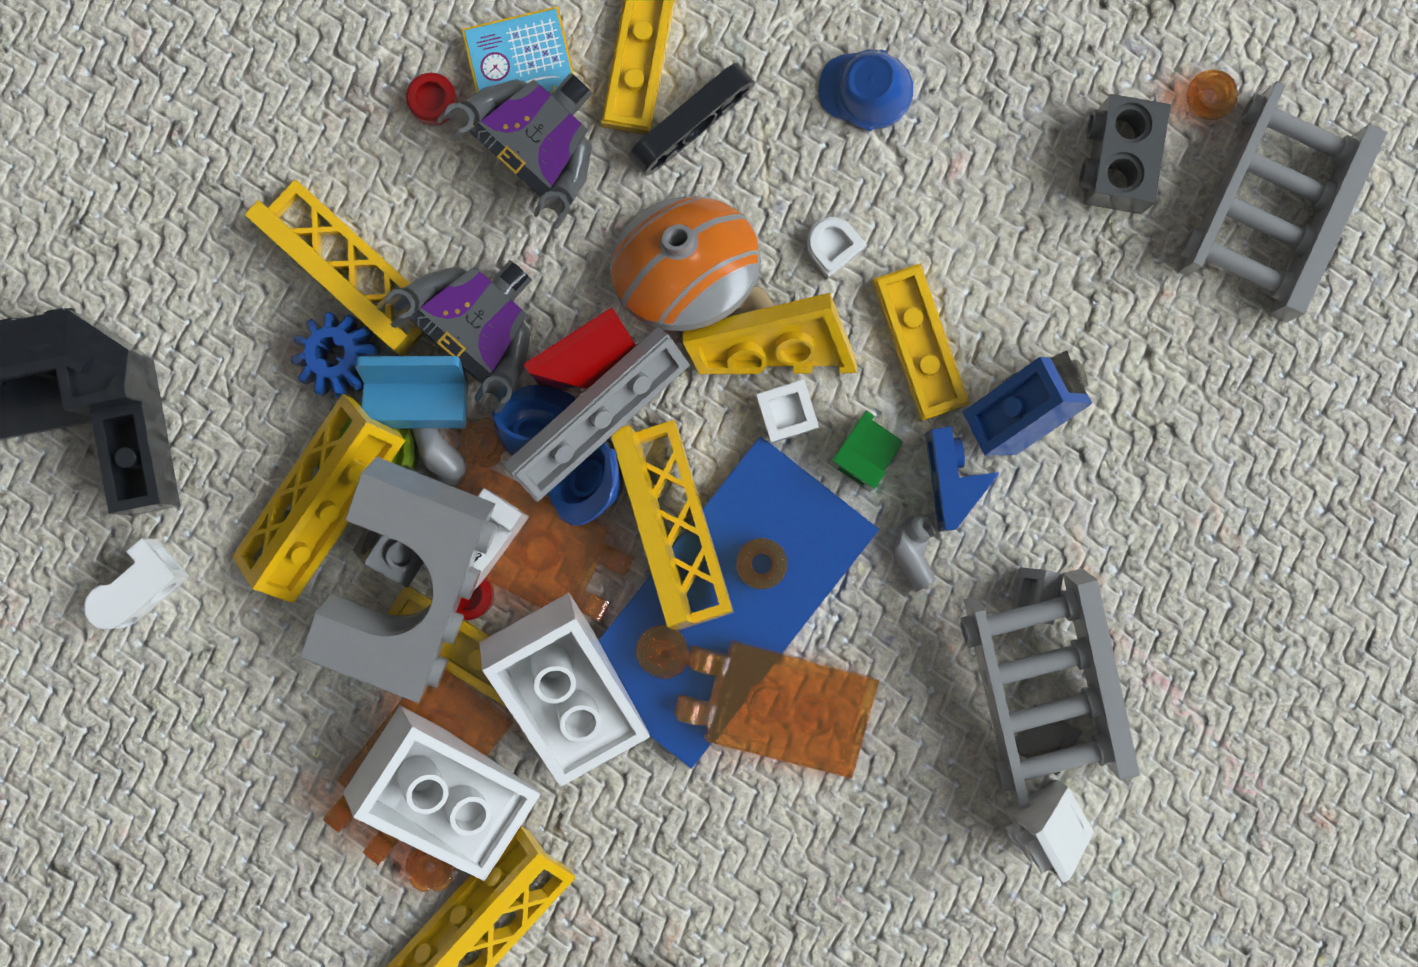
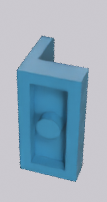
M359 356L356 358L355 368L364 383L362 409L371 419L392 429L466 428L469 381L459 357Z

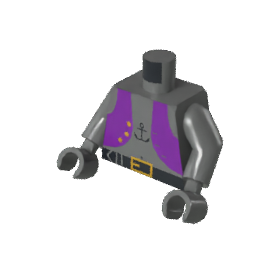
M570 72L551 95L535 80L527 84L525 81L514 79L485 87L462 103L448 105L437 118V123L440 124L446 118H451L458 123L460 129L451 136L450 140L454 142L460 141L472 126L475 125L470 133L541 197L534 210V216L537 218L542 209L550 208L558 216L552 228L558 229L562 225L569 212L570 205L587 180L592 150L589 141L585 137L588 129L573 115L593 94L591 90Z
M509 260L491 280L475 267L466 271L463 268L454 266L424 274L404 288L390 291L377 304L378 310L384 305H392L398 310L399 317L390 324L392 327H400L409 318L417 328L449 356L459 357L463 368L482 384L475 394V401L479 402L484 393H491L497 397L499 402L494 413L497 414L503 410L511 398L512 388L525 368L523 364L527 361L531 336L528 326L524 323L528 315L514 300L532 279L517 264Z

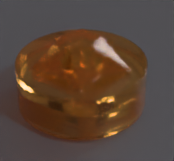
M658 625L642 634L636 646V657L640 666L650 676L657 679H670L679 675L685 669L689 661L690 649L686 639L677 629L673 630L668 628L667 625Z

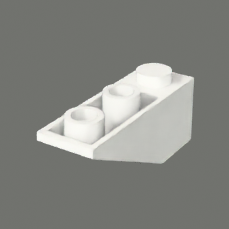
M1055 780L1029 795L1030 805L1020 807L1018 803H1015L1004 809L1012 822L1005 827V830L1020 854L1024 853L1031 864L1035 863L1042 874L1049 871L1064 883L1071 879L1094 831L1069 787Z

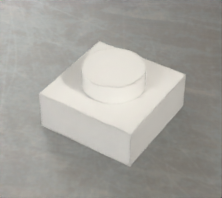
M805 380L756 394L757 403L771 444L819 429Z

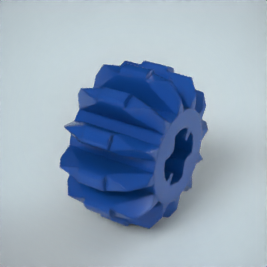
M325 313L323 328L313 319L306 321V327L311 333L308 339L301 335L293 337L294 343L304 348V352L291 356L292 364L305 367L298 376L299 381L305 385L314 382V393L320 396H325L331 388L334 396L340 398L342 394L347 395L348 383L355 390L361 392L364 383L355 368L356 358L359 356H378L380 354L377 346L366 344L371 339L373 332L367 326L356 329L357 319L349 314L342 318L339 323L334 313ZM334 346H338L345 351L343 359L336 358L340 362L336 366L327 361L328 352L335 354L331 349Z

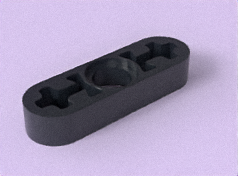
M738 62L728 66L638 141L629 153L630 159L645 176L653 174L737 105L752 90L755 81Z

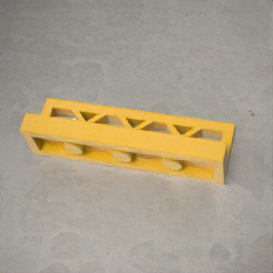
M296 179L269 207L257 200L244 214L396 353L405 356L424 336V333L415 325L408 333L404 332L400 327H392L390 324L394 321V306L385 305V314L378 310L377 306L373 303L380 302L393 290V281L401 289L410 284V282ZM299 196L311 206L312 227L290 228L280 219L282 214ZM320 215L332 226L321 227ZM343 235L348 240V261L327 262L322 257L321 236ZM312 236L313 248L301 237ZM356 248L369 260H357ZM378 267L384 272L385 294L364 295L358 290L357 268ZM336 269H349V281Z
M345 394L341 395L232 555L233 560L253 590L294 603L349 522L346 521L361 473L376 457L391 462L406 441L397 430L371 419L355 399ZM350 417L352 422L340 439L341 429ZM320 461L319 471L312 479L313 470ZM292 502L291 512L284 520L285 511ZM264 543L263 553L255 563L253 557Z
M671 420L637 432L630 425L621 427L611 437L667 627L678 631L734 613L675 420ZM668 436L673 453L664 470H661L647 463L642 444ZM676 464L681 480L671 475ZM650 472L660 476L655 487ZM667 481L685 489L687 501L678 518L662 511L658 502V498ZM690 512L692 513L696 528L685 522ZM664 519L674 523L669 535ZM682 528L699 536L702 548L692 566L675 558L672 546ZM705 559L711 576L700 571ZM678 566L689 571L684 582H682ZM698 576L714 585L719 605L692 613L686 594L695 577Z
M520 826L486 880L483 881L470 875L386 967H458V962L468 952L482 949L477 960L473 964L463 967H495L574 881L576 876L570 868L545 853L533 834L523 826ZM544 869L554 875L543 888L529 891V885ZM516 911V917L508 926L494 929V923L502 914Z

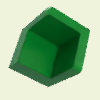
M866 410L835 453L829 465L870 492L877 487L885 475V469L902 446V440L872 420L874 415Z

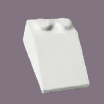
M570 593L563 595L479 642L482 671L560 787L650 737L645 724L600 642Z
M401 705L343 792L353 818L483 881L486 880L541 795L537 789L444 728Z

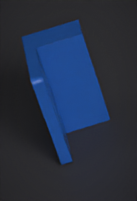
M1038 357L962 413L984 456L1017 455L1092 404V401L1088 394L1069 393L1051 358Z

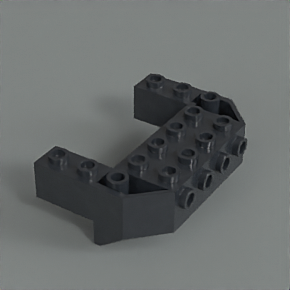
M58 308L46 311L41 315L0 320V441L92 422L109 514L133 516L181 506L154 359L99 322L76 313V310L73 308Z

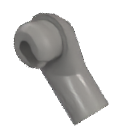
M411 428L422 461L434 473L435 479L450 486L458 484L466 472L463 456L441 437L438 428Z
M922 514L910 516L900 525L893 547L894 558L915 592L922 590L937 580L923 557L929 539L935 535L936 526L930 517Z

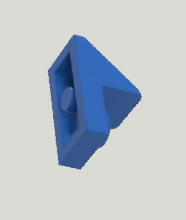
M952 427L931 429L925 433L938 532L956 530L997 478L999 472L959 477L958 468H964L965 455L961 438L953 437Z

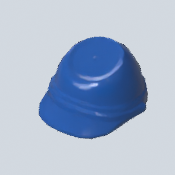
M869 49L857 53L842 54L831 59L821 72L818 95L822 107L830 115L850 122L866 131H873V129L887 128L900 121L909 110L913 98L914 83L909 70L899 59L888 54L886 50Z
M527 385L514 391L500 413L496 414L494 410L492 412L494 428L507 453L512 457L576 400L575 397L566 391L540 385Z
M604 442L546 494L561 520L569 525L579 526L594 520L610 507L622 492L624 480L616 457L617 453L607 443Z

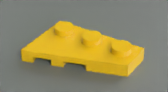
M830 293L725 317L709 326L683 331V344L699 374H760L765 370L766 366H793V374H812L813 366H839V373H857L855 354Z

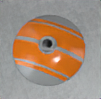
M686 196L673 198L644 210L621 232L611 255V281L616 295L624 308L643 323L655 328L659 326L664 330L671 331L694 330L724 319L747 299L758 279L761 263L760 249L756 234L750 223L739 211L730 205L707 197ZM686 241L680 246H673L678 242Z

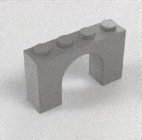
M376 457L360 475L346 521L397 540L411 548L423 560L430 573L433 584L432 603L417 613L398 616L376 611L331 593L314 614L300 658L419 703L428 686L438 687L446 669L448 659L440 655L445 642L453 645L461 628L464 615L456 611L461 597L468 600L471 598L479 579L481 570L473 568V564L478 552L487 553L494 538L498 524L489 520L496 503Z

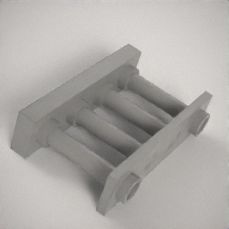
M1276 81L1261 95L1254 93L1247 103L1241 116V121L1247 124L1199 228L1192 227L1181 245L1179 254L1185 258L1178 272L1188 276L1203 267L1205 261L1270 290V296L1275 298L1269 315L1289 322L1305 315L1388 132L1368 124L1352 136L1346 135L1343 138L1276 108L1286 86ZM1266 127L1331 156V162L1336 164L1330 180L1326 179L1321 183L1256 153L1255 151ZM1246 171L1312 201L1311 207L1316 209L1310 224H1305L1301 228L1236 198L1235 195ZM1225 217L1232 218L1290 245L1291 252L1296 255L1289 270L1285 269L1280 273L1215 243L1214 240Z
M1083 568L1063 573L1066 590L1060 591V597L986 616L985 609L974 597L963 599L967 616L960 618V626L967 647L975 648L1001 759L993 762L995 775L1001 791H1009L1020 807L1030 805L1025 781L1097 761L1101 766L1107 765L1119 780L1140 775L1099 583L1094 576ZM1064 617L1068 621H1073L1077 639L1071 640V646L997 664L992 636ZM1077 666L1079 670L1084 669L1088 687L1082 688L1081 694L1009 713L1003 685ZM1088 714L1090 718H1095L1098 734L1092 736L1091 742L1023 760L1019 759L1014 733Z

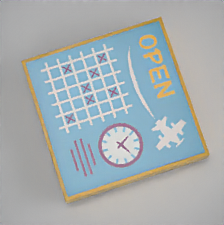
M558 6L462 29L476 92L485 87L519 79L527 84L535 80L551 95L570 72L574 74Z

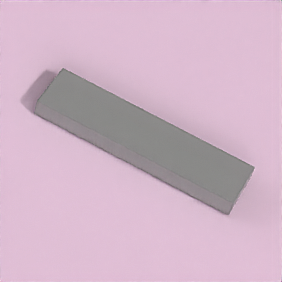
M658 326L503 465L538 502L687 369L690 364L668 333Z

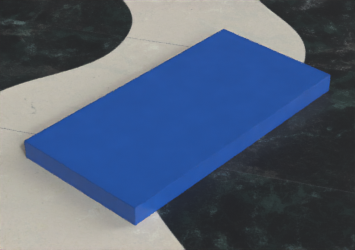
M762 436L757 439L703 508L734 613L678 631L668 628L651 573L598 640L645 724L649 735L691 769L879 531V528ZM693 520V522L690 525L696 528ZM685 530L672 548L675 558L692 566L702 546L699 536ZM705 559L700 571L711 576ZM678 566L682 582H684L689 571ZM696 576L686 594L692 613L719 605L714 585Z

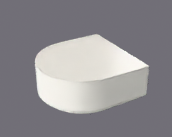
M827 217L816 222L811 228L806 242L807 253L810 259L827 280L867 247V244L847 221L837 217Z

